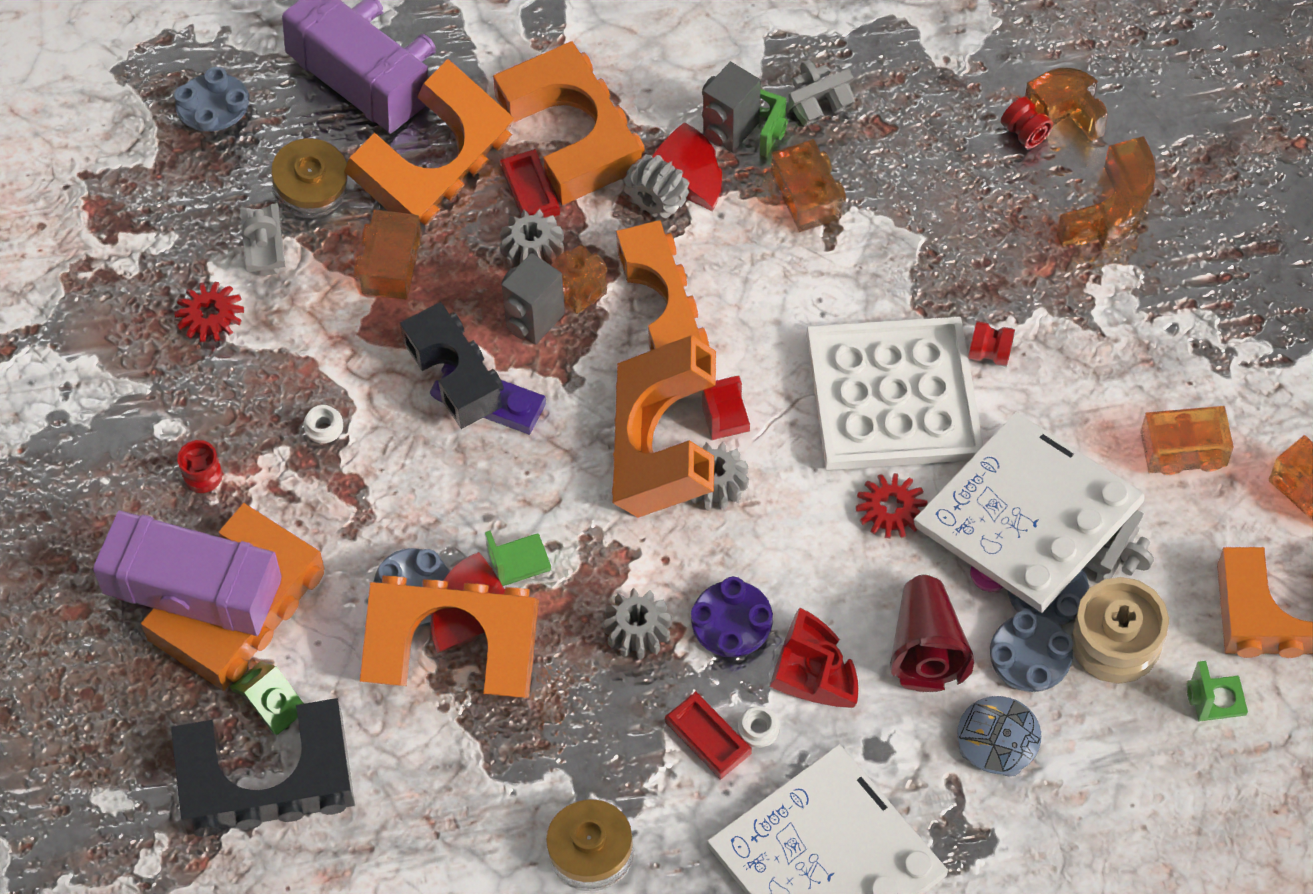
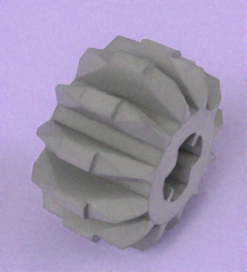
M645 154L635 164H632L624 179L626 185L623 190L631 196L630 202L640 206L641 211H648L652 217L660 215L663 218H668L677 209L682 207L689 194L687 189L689 182L686 178L682 177L683 171L676 169L672 166V161L668 163L659 155L653 158L651 155Z
M524 209L520 219L510 216L508 226L502 227L500 232V251L503 257H507V263L510 265V268L519 266L530 253H533L554 267L556 257H562L564 252L562 243L564 240L563 230L560 226H557V221L553 215L544 218L540 209L535 215H529Z
M706 442L703 445V449L714 455V492L691 499V501L695 504L704 500V507L707 511L713 506V503H718L725 510L728 507V500L739 503L741 491L748 488L749 478L746 475L748 474V464L746 461L740 460L738 449L726 452L724 442L718 446V449H712Z
M633 588L628 599L617 593L615 605H607L605 608V617L607 619L602 623L603 633L609 635L608 645L611 649L621 646L620 651L624 658L631 651H636L637 657L642 660L646 649L657 655L660 651L659 642L668 643L670 639L668 628L672 626V616L669 613H665L667 611V604L664 599L654 602V594L651 590L643 597H638L637 590Z

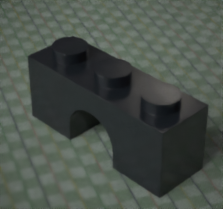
M440 301L400 322L403 344L422 371L437 364H449L456 368L451 374L438 381L441 400L461 429L502 408L500 391L504 390L503 383L494 369L488 371L483 364L484 357L477 343L474 340L468 342L463 335L465 332L463 324L455 312L449 314Z

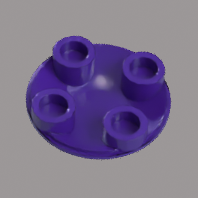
M732 576L708 587L697 598L691 610L692 629L697 640L708 651L723 657H740L757 650L767 640L773 625V612L767 597L758 588L744 582L739 577Z

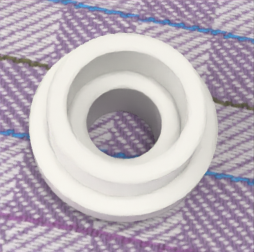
M328 405L315 406L304 419L305 434L316 443L332 442L342 433V416L336 409ZM320 424H330V426L325 429H318V426Z
M761 706L750 708L739 719L738 733L749 746L756 748L769 746L779 735L780 723L778 717L768 708ZM755 724H762L766 727V731L755 733L751 728Z

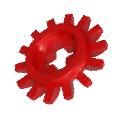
M216 281L213 283L210 292H207L203 282L199 283L201 291L199 295L190 288L187 289L186 294L191 300L178 299L177 305L186 308L174 312L175 318L185 317L177 324L179 330L189 326L186 337L191 339L197 332L200 334L199 342L204 343L207 335H213L215 342L220 341L219 333L225 331L230 336L234 332L229 325L233 323L240 326L242 322L241 319L234 315L235 313H244L243 306L234 305V303L242 300L239 294L228 296L233 291L231 286H227L218 292L220 283ZM211 303H214L216 311L219 313L217 315L210 314L208 318H203L200 308L208 307Z
M898 473L893 474L891 484L887 483L882 474L877 476L880 486L871 481H866L864 486L871 492H858L857 498L866 502L855 506L856 512H867L859 520L861 524L864 525L872 521L874 524L870 532L875 535L879 528L885 529L884 538L888 539L891 538V530H898L900 538L906 537L904 529L906 526H909L916 532L918 529L915 527L914 518L921 512L918 507H926L928 505L927 500L915 498L924 493L922 487L908 490L913 483V479L909 477L902 485H898ZM889 496L897 497V503L903 504V508H896L895 513H887V507L880 505V503L887 502Z

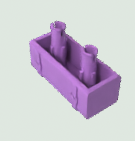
M299 0L288 8L282 15L285 53L296 60L304 70L313 73L357 107L370 121L376 122L386 131L392 133L426 106L417 98L423 83L428 79V67L422 62L436 53L435 45L427 35L420 34L414 41L403 48L372 25L370 22L383 14V6L379 0H362L352 9L341 0Z
M121 510L116 514L93 569L101 591L105 595L258 636L262 629L282 577L276 554L273 551L254 547L248 542L228 540L154 520L153 517L144 514L139 516Z

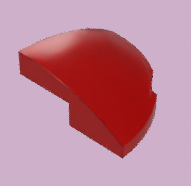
M684 122L665 139L652 157L654 158L659 155L668 163L672 161V166L682 170V177L686 178L689 182L687 188L689 194L686 199L713 211L722 189V169L718 166L715 156L716 151L709 140L697 129Z
M480 552L462 560L443 579V581L448 582L447 589L463 591L464 583L488 585V593L504 595L505 592L500 580ZM447 608L431 614V631L437 654L471 642L478 636L485 634L479 621L465 610Z
M799 608L785 638L769 687L800 699L836 707L854 708L858 700L856 669L851 659H848L844 664L843 655L836 646L840 639L819 618Z

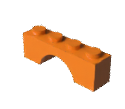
M661 220L616 231L617 253L627 283L642 284L654 289L663 297L667 304L662 315L648 325L650 351L693 335L709 346L705 328H698L695 318H698L695 299L693 295L687 296L684 287L687 286L684 267L682 264L676 265L673 258L676 255L673 236L671 233L665 234Z

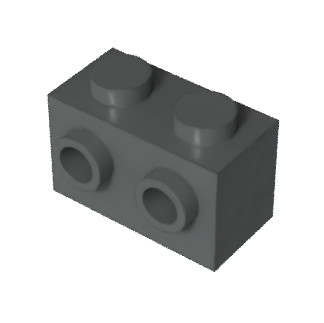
M730 61L716 77L711 76L706 81L702 89L703 135L716 146H723L729 151L734 152L759 124L761 79Z
M530 253L517 268H511L504 276L501 286L506 326L516 337L520 339L525 337L536 345L565 314L562 273L533 253Z

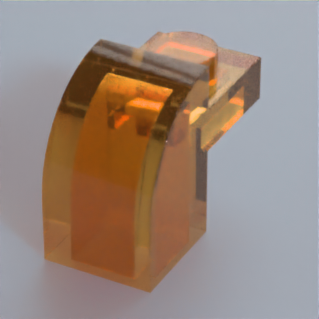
M1056 68L1027 82L1025 96L1036 105L1038 113H1045L1053 121V125L1070 116L1091 142L1104 136L1108 112L1104 103L1098 98L1095 99L1098 81L1093 76L1075 68Z

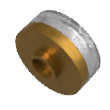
M314 138L299 139L285 145L278 151L272 163V192L278 204L287 212L304 218L321 217L333 212L343 202L347 192L348 175L344 172L347 165L344 156L332 144Z
M594 799L577 801L559 811L549 825L546 842L550 863L554 873L566 885L581 891H599L613 886L629 871L634 858L631 826L623 812L614 805Z

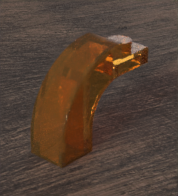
M1144 136L1108 147L1104 168L1115 192L1101 203L1060 215L1057 237L1062 247L1072 244L1083 245L1098 237L1102 248L1106 249L1120 243L1139 227L1149 207L1156 173L1154 158Z

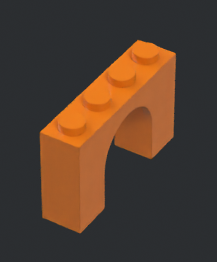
M573 41L493 75L495 97L499 104L515 118L514 122L546 108L562 105L581 109L595 121L596 124L592 131L582 140L543 157L546 176L552 190L562 205L625 178L632 164L641 159L642 154L645 153L640 136L636 132L631 133L627 127L624 111L619 105H613L606 83L602 78L597 80L593 74V66L588 55L585 52L580 53Z
M449 59L423 83L417 98L451 128L457 141V157L449 164L439 168L418 167L402 158L376 133H373L349 158L344 169L348 176L411 232L420 222L424 226L428 225L440 211L437 205L445 197L451 201L465 185L461 180L469 172L475 176L489 160L485 155L492 148L499 151L513 135L509 132V129L515 118Z
M693 335L617 363L612 503L637 518L714 492V455L690 440L654 453L652 448L656 425L663 413L673 403L683 397L715 386L716 351Z
M245 503L238 508L218 533L221 538L236 542H248L254 547L273 551L276 554L282 576L281 582L259 635L254 636L236 630H227L218 625L153 608L141 622L147 641L222 691H225L231 682H237L244 675L249 660L257 651H262L269 645L273 638L274 630L282 620H288L293 616L298 608L301 597L308 589L313 590L320 583L325 570L319 550Z
M1223 547L1217 564L1225 654H1237L1243 658H1253L1261 654H1279V656L1284 658H1295L1303 654H1313V622L1303 621L1290 616L1275 603L1270 594L1265 548Z
M382 575V583L370 582L360 682L407 686L411 643L417 627L427 616L436 611L457 608L473 615L482 625L487 637L488 654L483 694L529 698L539 599L529 597V589L505 587L504 595L488 593V585L464 583L463 591L447 589L448 582L423 579L422 587L407 586V578Z

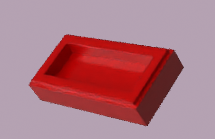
M536 149L500 160L502 172L520 215L524 209L529 215H535L540 209L544 218L560 215L559 204Z
M696 691L665 716V723L720 780L752 754V748Z

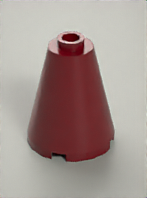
M918 575L904 585L890 661L891 674L893 677L896 675L900 678V685L918 692L945 690L944 683L957 680V685H959L972 674L974 667L973 652L944 584L938 578L930 575Z

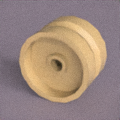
M1125 577L1104 579L1090 587L1080 601L1071 637L1074 656L1083 669L1099 680L1116 684L1133 682L1148 674L1159 660L1162 646L1167 636L1169 616L1164 601L1154 589L1143 582Z

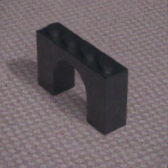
M338 698L296 705L302 748L299 763L285 781L263 790H250L239 787L225 777L223 774L219 735L213 719L172 726L171 733L180 814L187 834L208 837L217 834L221 829L232 827L253 829L266 821L279 819L282 822H293L300 820L306 814L321 812L322 814L333 815L343 812L346 807L355 806L343 716Z

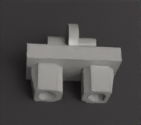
M810 60L801 63V75L792 78V82L795 88L803 85L806 86L789 93V100L786 101L787 114L795 112L802 125L806 127L819 121L824 116L817 101L827 98L834 113H839L852 107L855 101L849 85L854 77L849 68L821 80V78L830 75L826 64L816 68Z
M271 204L261 209L241 208L240 215L247 272L256 271L258 276L278 274L280 272L279 268L285 267L278 204Z
M1136 510L1110 538L1114 540L1111 547L1104 545L1085 565L1098 573L1096 583L1112 578L1122 560L1125 562L1122 572L1129 576L1133 575L1135 569L1144 571L1151 567L1154 557L1147 550L1150 541L1145 537H1140L1137 543H1133L1140 528L1138 525L1144 513Z

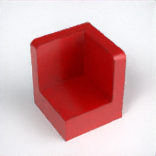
M740 376L716 380L715 386L702 390V410L712 440L750 431V422L742 400Z

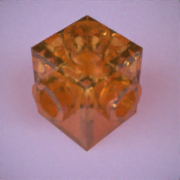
M582 244L572 251L563 252L551 264L552 267L562 273L564 301L576 314L607 294V266L597 253L591 254Z

